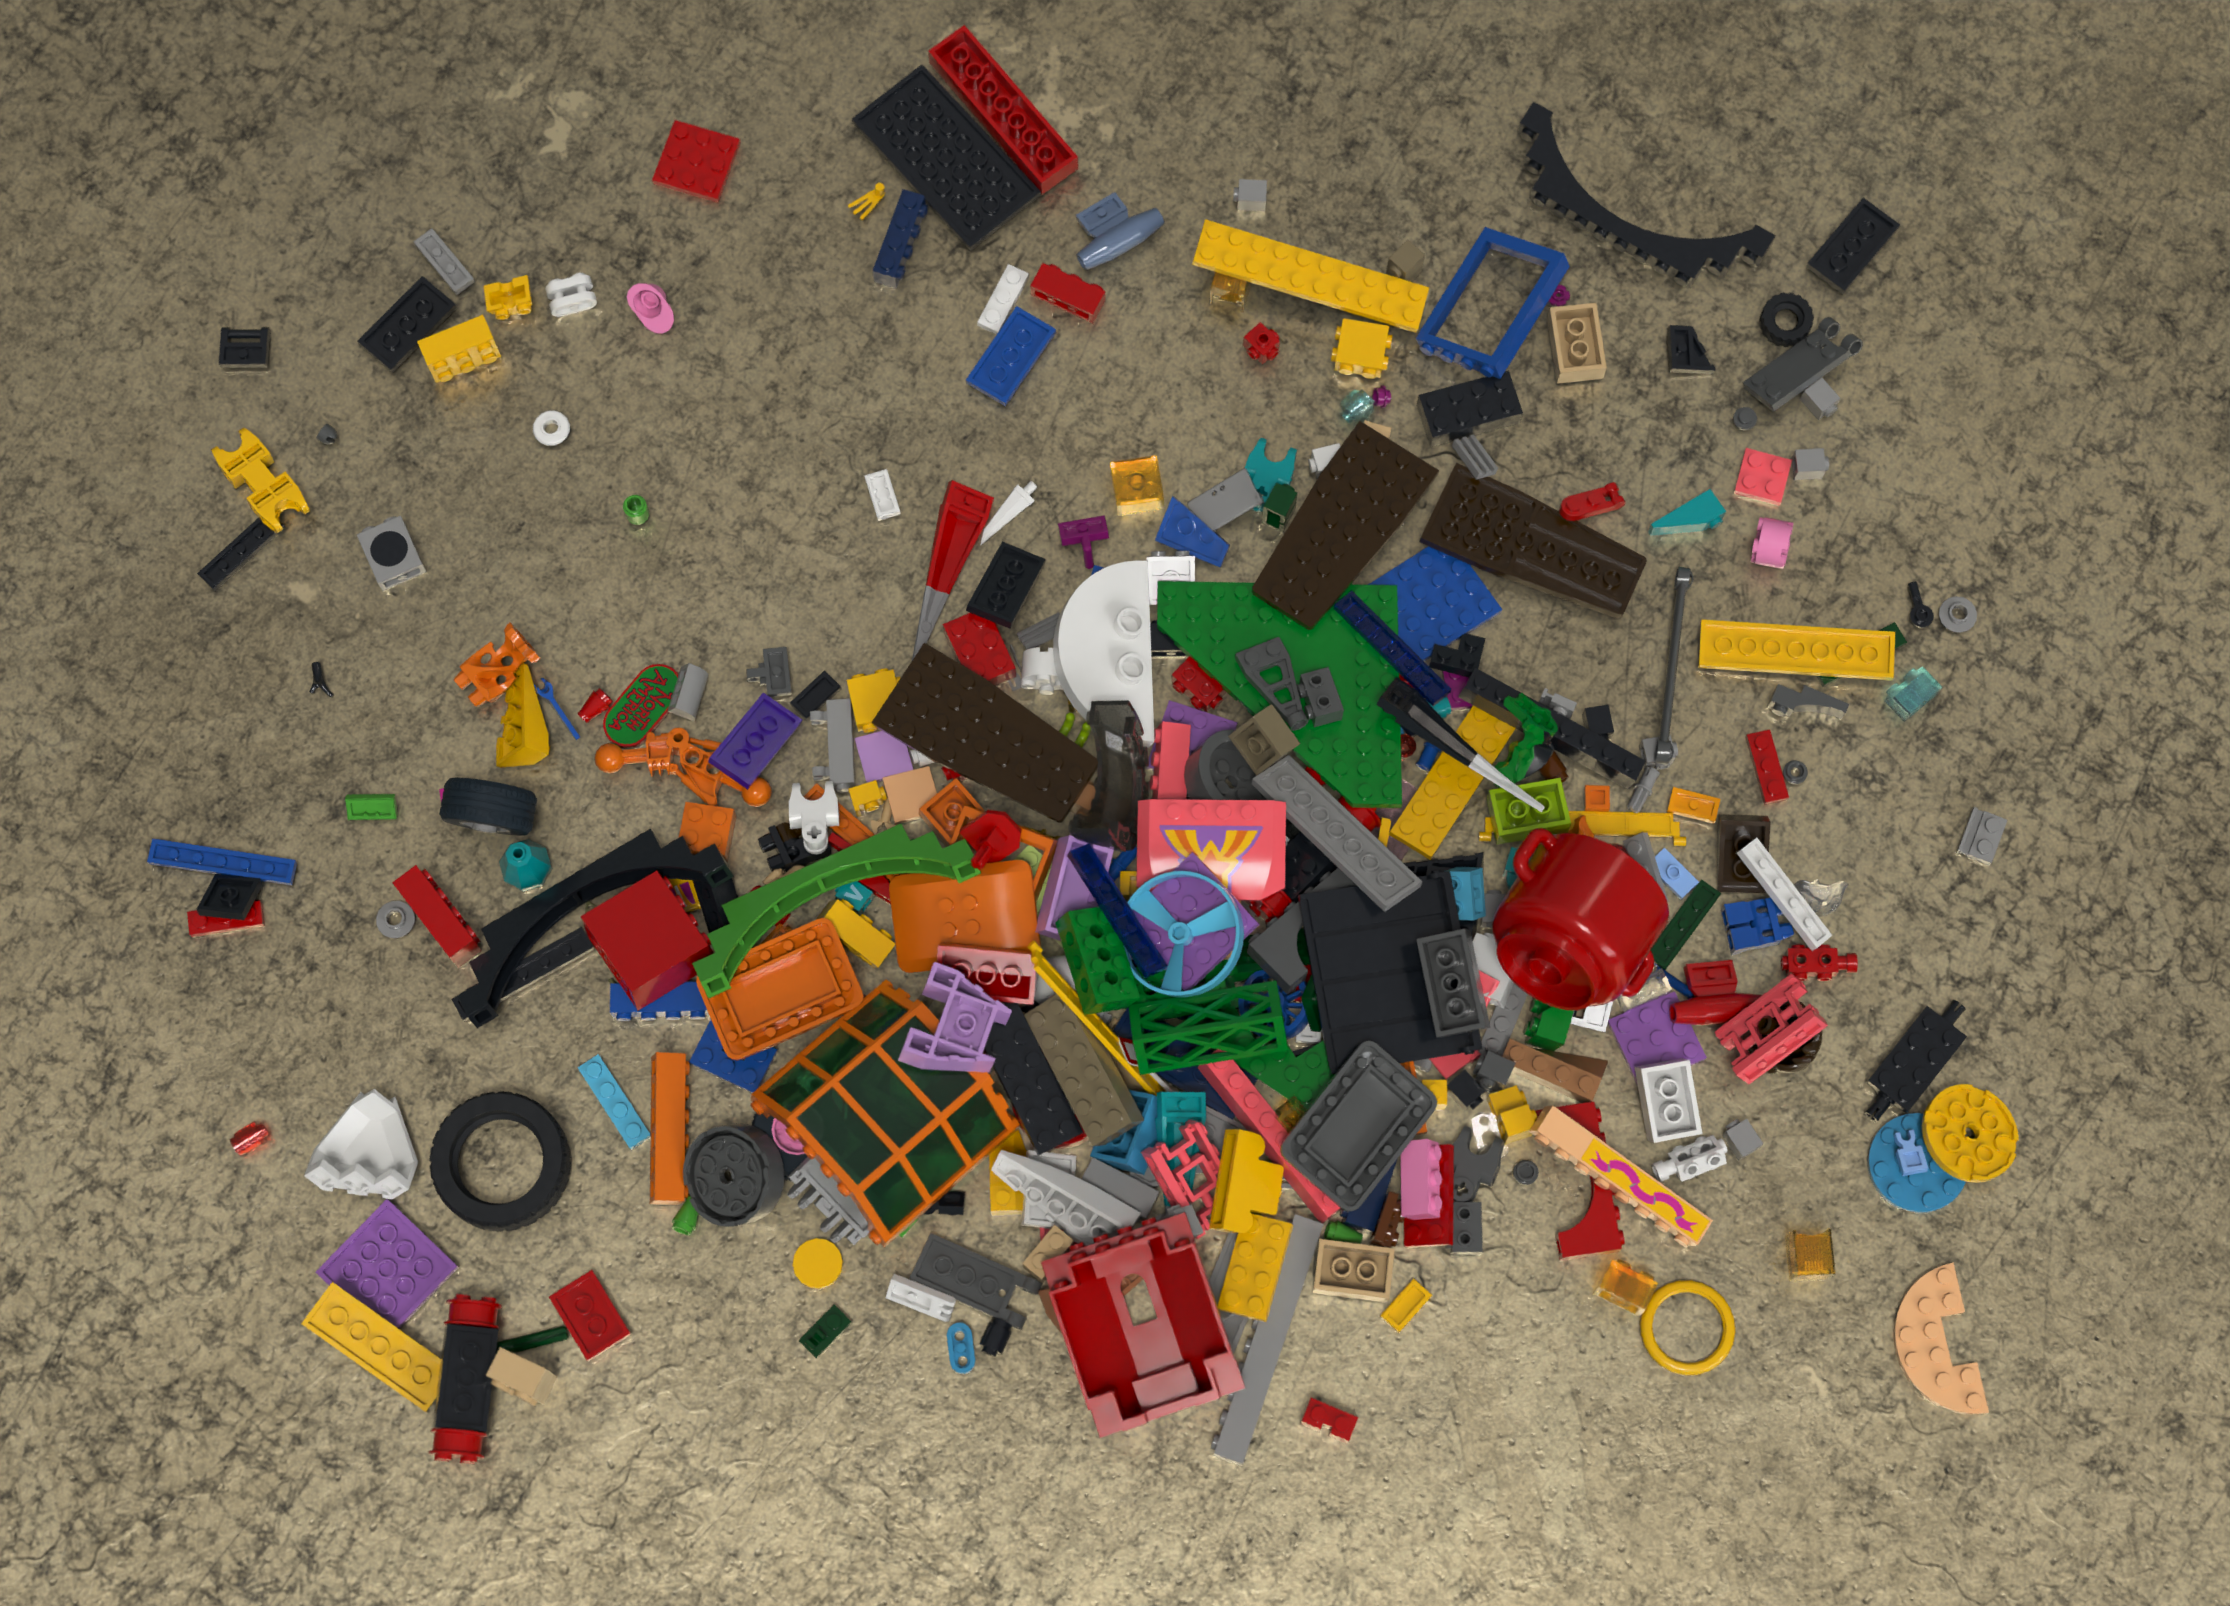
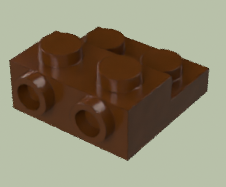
M1391 1191L1386 1194L1375 1230L1372 1232L1368 1245L1387 1248L1396 1246L1400 1234L1396 1232L1398 1222L1403 1223L1405 1217L1401 1216V1199H1398L1399 1194Z

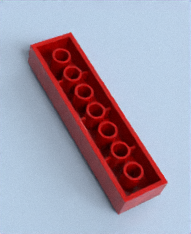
M965 25L928 50L929 64L1018 168L1041 191L1042 195L1078 169V156Z

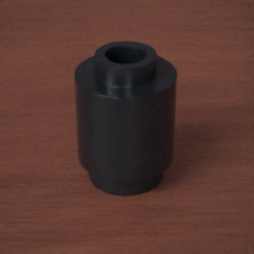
M994 1317L992 1322L988 1323L979 1343L983 1347L982 1352L996 1357L997 1353L1002 1355L1012 1332L1010 1329L1012 1325Z

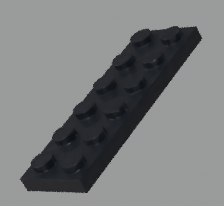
M1007 1002L1003 1005L1012 1011L1006 1025L993 1022L984 1051L986 1055L996 1058L992 1067L1032 1146L1039 1156L1082 1134L1083 1131L1018 1003Z

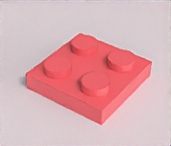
M1746 448L1733 494L1780 506L1792 460Z

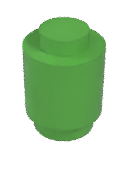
M631 495L625 499L623 510L627 520L634 525L645 523L650 514L645 499L639 495Z

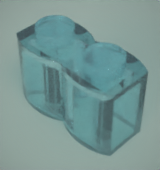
M1923 666L1918 670L1915 668L1910 670L1903 677L1906 681L1900 685L1895 683L1886 692L1888 696L1885 702L1904 722L1932 700L1943 688Z

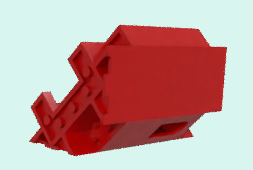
M1185 1212L1158 1222L1156 1217L1142 1221V1227L1135 1230L1132 1229V1226L1117 1230L1118 1235L1111 1238L1108 1237V1234L1093 1238L1094 1244L1085 1246L1084 1242L1069 1246L1071 1252L1041 1262L1050 1288L1048 1293L1087 1409L1091 1410L1100 1438L1119 1431H1127L1147 1424L1151 1420L1192 1406L1197 1407L1220 1399L1222 1396L1245 1389ZM1138 1274L1144 1279L1157 1319L1136 1326L1133 1325L1121 1290V1282L1125 1276Z

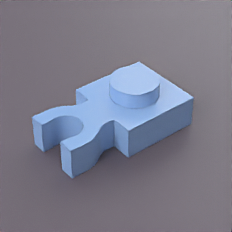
M1909 1130L1907 1134L1909 1140L1907 1141L1901 1138L1900 1132L1895 1133V1143L1901 1148L1896 1151V1157L1902 1176L1927 1172L1928 1165L1922 1145H1914V1130Z

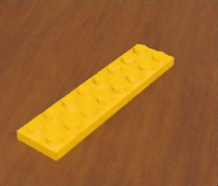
M1702 619L1700 622L1698 668L1891 681L1894 678L1895 632Z
M1473 705L1456 733L1486 761L1493 765L1516 728ZM1442 752L1391 829L1389 835L1431 860L1483 781L1484 776L1447 753Z

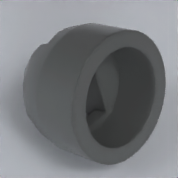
M326 424L319 431L316 439L324 444H333L335 442L334 439H337V431L329 424Z

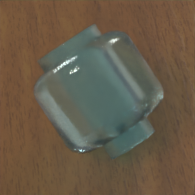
M1363 389L1360 391L1352 390L1340 403V407L1343 410L1340 415L1349 424L1353 421L1356 424L1359 421L1364 422L1374 412L1373 404L1375 402Z

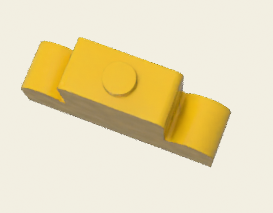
M1225 1129L1209 1229L1226 1233H1246L1253 1224L1251 1213L1258 1215H1275L1277 1213L1279 1197L1282 1193L1281 1184L1284 1167L1259 1160V1157L1265 1150V1142L1261 1135L1241 1129Z

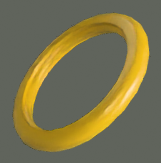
M1677 1280L1665 1284L1649 1297L1642 1310L1640 1319L1641 1338L1651 1358L1661 1367L1673 1373L1699 1375L1709 1372L1723 1362L1734 1343L1736 1333L1735 1319L1730 1306L1721 1294L1702 1282ZM1690 1292L1699 1294L1707 1298L1720 1314L1723 1325L1722 1339L1718 1348L1704 1360L1693 1363L1676 1361L1667 1356L1656 1343L1652 1325L1654 1314L1665 1299L1678 1293Z

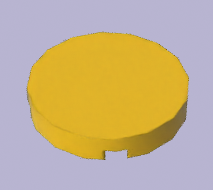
M815 1238L808 1240L799 1246L794 1254V1273L799 1281L809 1288L823 1289L829 1287L842 1273L843 1259L841 1252L835 1244L826 1239Z

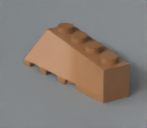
M1509 1039L1502 1057L1516 1063L1512 1073L1581 1103L1593 1101L1608 1060L1532 1048L1512 1039Z

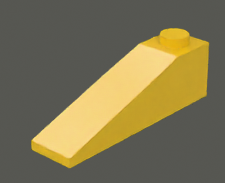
M525 663L514 673L517 679L506 691L505 702L508 703L505 716L501 717L500 724L504 725L502 737L497 738L496 766L500 768L535 765L549 755L550 746L547 727L528 664Z
M988 1116L989 1143L1004 1130L993 1119L994 1116ZM1017 1130L989 1155L992 1216L1020 1215L1023 1211V1193L1019 1190L1014 1191L991 1171L1001 1150L1026 1157V1148L1020 1132Z

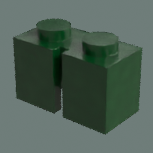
M1276 482L1263 507L1262 523L1283 533L1296 509L1298 492L1288 484L1281 485Z

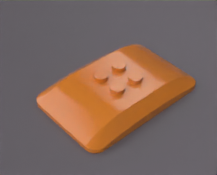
M1024 860L987 863L980 870L981 874L961 883H958L956 879L923 873L895 876L889 884L897 961L901 970L906 973L931 971L933 963L937 962L938 945L941 942L1030 951L1027 946L1030 942L1036 941L1041 947L1040 934L1035 932L1038 916L1033 874L1029 863Z
M826 918L814 920L751 948L738 966L730 982L731 988L708 999L699 977L697 976L696 979L697 987L723 1049L732 1060H742L832 1021L858 1007L864 999L863 991L833 923Z

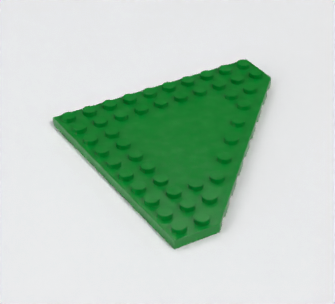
M1158 581L1157 629L1169 636L1183 653L1194 659L1207 675L1218 681L1223 686L1222 688L1232 698L1243 704L1252 716L1270 704L1245 678L1235 660L1236 653L1280 637L1290 656L1296 684H1299L1301 674L1329 667L1344 708L1342 720L1314 727L1310 719L1303 728L1295 731L1291 730L1300 743L1293 751L1305 765L1316 771L1330 788L1340 793L1351 807H1402L1400 724L1395 722L1397 717L1386 713L1381 707L1376 705L1396 677L1399 678V661L1394 666L1385 657L1393 651V647L1390 648L1393 643L1382 653L1373 645L1385 632L1395 640L1394 649L1399 645L1397 585L1351 584L1313 629L1308 630L1254 596L1252 593L1254 583ZM1353 602L1357 603L1356 605L1352 606L1350 610H1348L1344 615L1340 612ZM1360 606L1369 616L1365 617L1355 627L1347 618ZM1373 619L1382 629L1377 631L1368 640L1360 631L1367 624L1371 623ZM1278 666L1260 672V676L1270 685L1283 679L1281 669ZM1287 688L1273 693L1281 704L1292 701ZM1304 698L1300 699L1303 712L1305 713L1304 706L1306 705Z

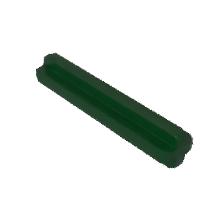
M560 1326L497 1342L496 1354L500 1347L511 1353H516L567 1340L568 1330L565 1326Z

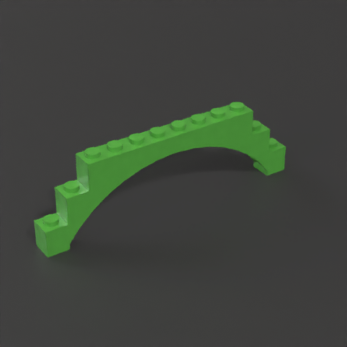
M900 823L723 904V910L730 924L707 934L715 953L693 963L708 999L731 988L730 982L738 966L755 943L773 925L802 904L827 891L862 879L889 874L923 873L956 879L958 883L981 874L980 870L971 866V859L974 855L967 841L963 839L942 849L933 831L910 841Z

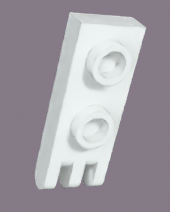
M894 1274L891 1278L886 1298L945 1322L950 1321L953 1306L956 1302V1299L950 1295Z

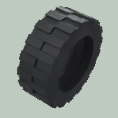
M1790 292L1772 296V299L1766 302L1759 320L1763 336L1776 346L1789 347L1799 343L1808 336L1813 325L1814 314H1812L1813 309L1809 306V302L1806 299L1804 300L1802 296ZM1785 309L1793 311L1798 318L1797 326L1791 330L1779 328L1775 322L1776 314Z

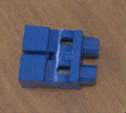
M1771 898L1724 904L1720 910L1725 931H1728L1726 936L1731 956L1749 950L1776 946L1782 940L1794 935L1791 923L1779 924L1777 917L1784 916V914Z

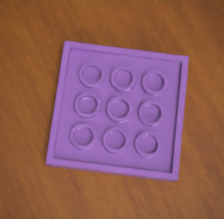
M1192 852L1173 870L1190 871L1204 875L1228 891L1240 910L1244 927V939L1260 925L1195 853ZM1191 877L1166 880L1151 891L1152 895L1177 922L1185 924L1227 902L1225 896L1214 885ZM1133 910L1130 917L1133 925L1128 927L1131 932L1135 931V929L1143 940L1141 941L1143 946H1147L1153 957L1167 970L1175 943L1169 939L1168 931ZM1236 926L1195 936L1189 945L1184 946L1181 987L1184 991L1195 987L1233 950Z
M386 1199L327 1259L316 1273L328 1285L334 1282L400 1329L459 1267L392 1202Z

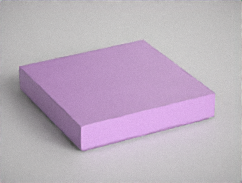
M879 731L854 738L867 783L874 780L880 782L883 777L913 770L907 745L887 733Z

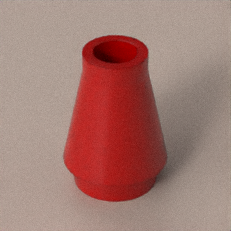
M601 688L596 692L593 690L577 714L588 723L609 709V705L613 700Z

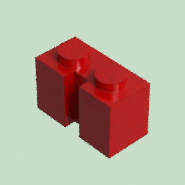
M1311 1398L1301 1425L1317 1432L1320 1431L1321 1427L1331 1430L1329 1437L1348 1444L1359 1417Z

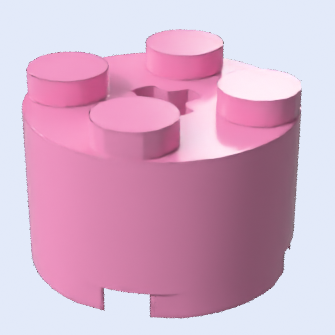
M1760 517L1757 536L1753 544L1751 562L1784 569L1794 522Z

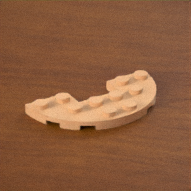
M1954 1263L1946 1264L1923 1275L1908 1289L1902 1298L1894 1320L1893 1341L1895 1353L1909 1382H1912L1926 1399L1937 1406H1942L1956 1413L1986 1414L1989 1413L1977 1362L1952 1366L1941 1317L1963 1314L1965 1309Z

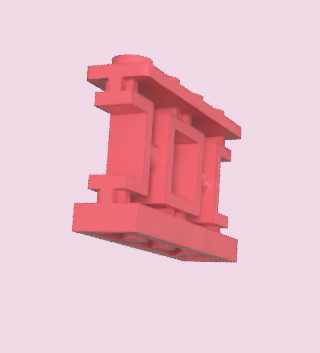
M1793 974L1782 979L1780 983L1761 995L1759 999L1744 1008L1739 1014L1714 1032L1716 1037L1721 1040V1045L1729 1051L1735 1046L1737 1047L1741 1056L1731 1062L1735 1074L1747 1084H1751L1828 1026L1825 1019L1819 1015V1011L1814 1006L1809 1004L1802 1008L1798 999L1806 994L1807 990L1804 983ZM1789 1000L1791 1005L1782 1011L1780 1007ZM1796 1014L1798 1019L1789 1025L1787 1020ZM1765 1016H1770L1772 1019L1776 1017L1780 1026L1763 1038L1762 1034L1758 1032L1759 1022ZM1750 1031L1752 1035L1743 1041L1741 1036ZM1757 1044L1759 1048L1750 1054L1748 1049Z
M1188 1120L1185 1122V1126L1179 1127L1184 1137L1182 1141L1169 1150L1165 1143L1157 1142L1153 1148L1148 1147L1141 1154L1171 1207L1180 1204L1182 1208L1190 1205L1188 1202L1193 1203L1201 1198L1205 1206L1195 1213L1204 1231L1195 1237V1239H1199L1206 1234L1205 1230H1209L1210 1226L1206 1217L1212 1213L1214 1200L1209 1191L1216 1187L1220 1165L1218 1156L1220 1154L1215 1145L1209 1142L1205 1126L1201 1122ZM1196 1142L1201 1153H1197L1190 1158L1185 1149ZM1177 1155L1181 1165L1171 1171L1165 1160L1169 1161ZM1199 1164L1208 1181L1194 1191H1191L1183 1174Z

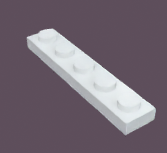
M1755 838L1737 852L1738 856L1811 951L1833 936L1758 838Z

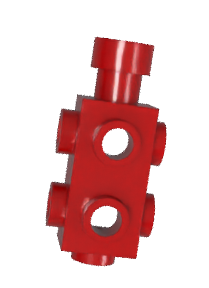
M1793 945L1787 949L1785 956H1781V970L1786 971V977L1793 974L1801 981H1806L1807 977H1817L1818 981H1831L1832 977H1836L1839 970H1845L1846 973H1856L1858 968L1856 953H1846L1845 956H1838V949L1831 948L1830 945H1820L1813 951L1810 948H1806L1805 945ZM1797 958H1804L1805 963H1798ZM1821 958H1829L1830 963H1823Z

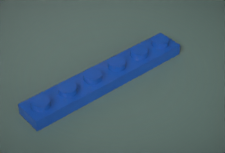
M152 839L147 862L151 865L211 874L260 878L261 881L285 885L293 884L297 861L293 859Z

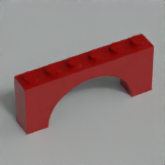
M1594 1101L1556 1107L1606 1143L1605 1134L1600 1132L1599 1123L1602 1122L1600 1108L1595 1107ZM1543 1109L1535 1110L1537 1117L1540 1115ZM1590 1175L1591 1199L1584 1218L1573 1228L1560 1232L1555 1236L1559 1261L1618 1253L1622 1249L1621 1245H1625L1623 1231L1618 1230L1617 1221L1620 1220V1212L1618 1206H1614L1612 1196L1615 1193L1610 1189L1605 1190L1594 1183L1595 1179Z

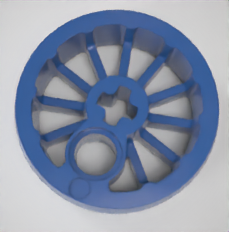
M1264 970L1256 971L1245 981L1243 986L1269 982L1271 977ZM1305 980L1299 985V991L1288 996L1277 984L1287 1040L1297 1036L1308 1025L1303 1003H1289L1303 995L1307 986ZM1257 992V994L1269 997L1268 992L1266 994H1264L1263 992ZM1239 998L1240 1015L1249 1011L1250 1006H1256L1259 1003ZM1271 1006L1259 1014L1270 1013ZM1289 1008L1301 1009L1300 1014L1295 1015L1289 1011ZM1289 1016H1291L1292 1018H1294L1295 1021L1291 1023V1020H1290V1017H1289ZM1273 1022L1262 1023V1025L1274 1027ZM1253 1032L1255 1035L1259 1037L1264 1035L1262 1033Z

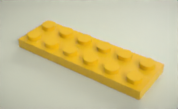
M332 1282L301 1324L426 1412L437 1396L441 1358Z

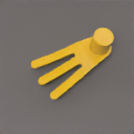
M877 183L874 190L848 204V208L863 203L853 211V214L856 215L870 205L860 216V220H863L884 197V185Z

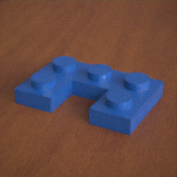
M710 1020L689 1064L753 1093L761 1086L778 1050L771 1047L745 1058L744 1061L732 1060L724 1052L713 1022Z

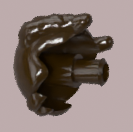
M1789 1000L1780 1007L1782 1011L1791 1005ZM1800 1002L1802 1008H1805L1806 1006ZM1795 1014L1788 1019L1789 1025L1797 1020L1798 1017ZM1765 1016L1759 1022L1758 1032L1762 1034L1763 1038L1780 1026L1776 1017L1772 1019L1770 1016ZM1820 1031L1766 1073H1797L1804 1070L1817 1056L1822 1044L1823 1031ZM1755 1044L1748 1051L1752 1054L1759 1047Z

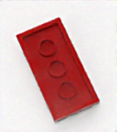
M1439 1145L1441 1149L1439 1171L1442 1177L1440 1184V1197L1442 1200L1440 1218L1419 1220L1405 1218L1404 1247L1453 1245L1454 1145Z

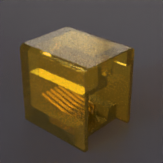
M1215 272L1210 287V304L1216 298L1241 305V312H1243L1252 283Z
M1828 1228L1822 1234L1814 1236L1796 1234V1230H1793L1786 1236L1790 1282L1828 1280L1836 1274L1831 1228Z

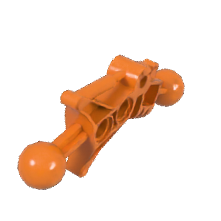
M674 728L669 733H661V735L657 736L653 732L647 733L646 748L622 750L616 744L607 743L601 745L595 753V764L604 773L612 774L618 772L624 764L644 762L648 764L651 777L654 776L656 770H658L660 776H662L663 770H667L668 775L679 776L681 782L707 805L718 806L716 796L722 784L741 792L743 800L753 807L764 806L772 795V788L764 778L758 777L747 790L722 771L716 774L708 773L710 769L715 768L708 760L721 742L691 738L683 728ZM692 744L701 745L704 749L713 750V752H706ZM674 755L680 756L681 767L685 774L679 770L677 764H673ZM692 757L699 758L694 764L687 762Z

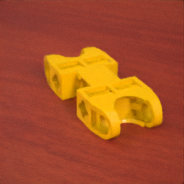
M242 428L238 431L242 440L239 449L228 452L224 449L220 450L215 446L211 451L223 475L235 489L246 483L253 491V494L246 498L250 508L263 524L275 533H279L283 530L279 523V516L284 510L295 509L305 515L310 512L309 507L299 487L286 471L278 477H274L267 468L275 463L271 453L258 437L248 429Z

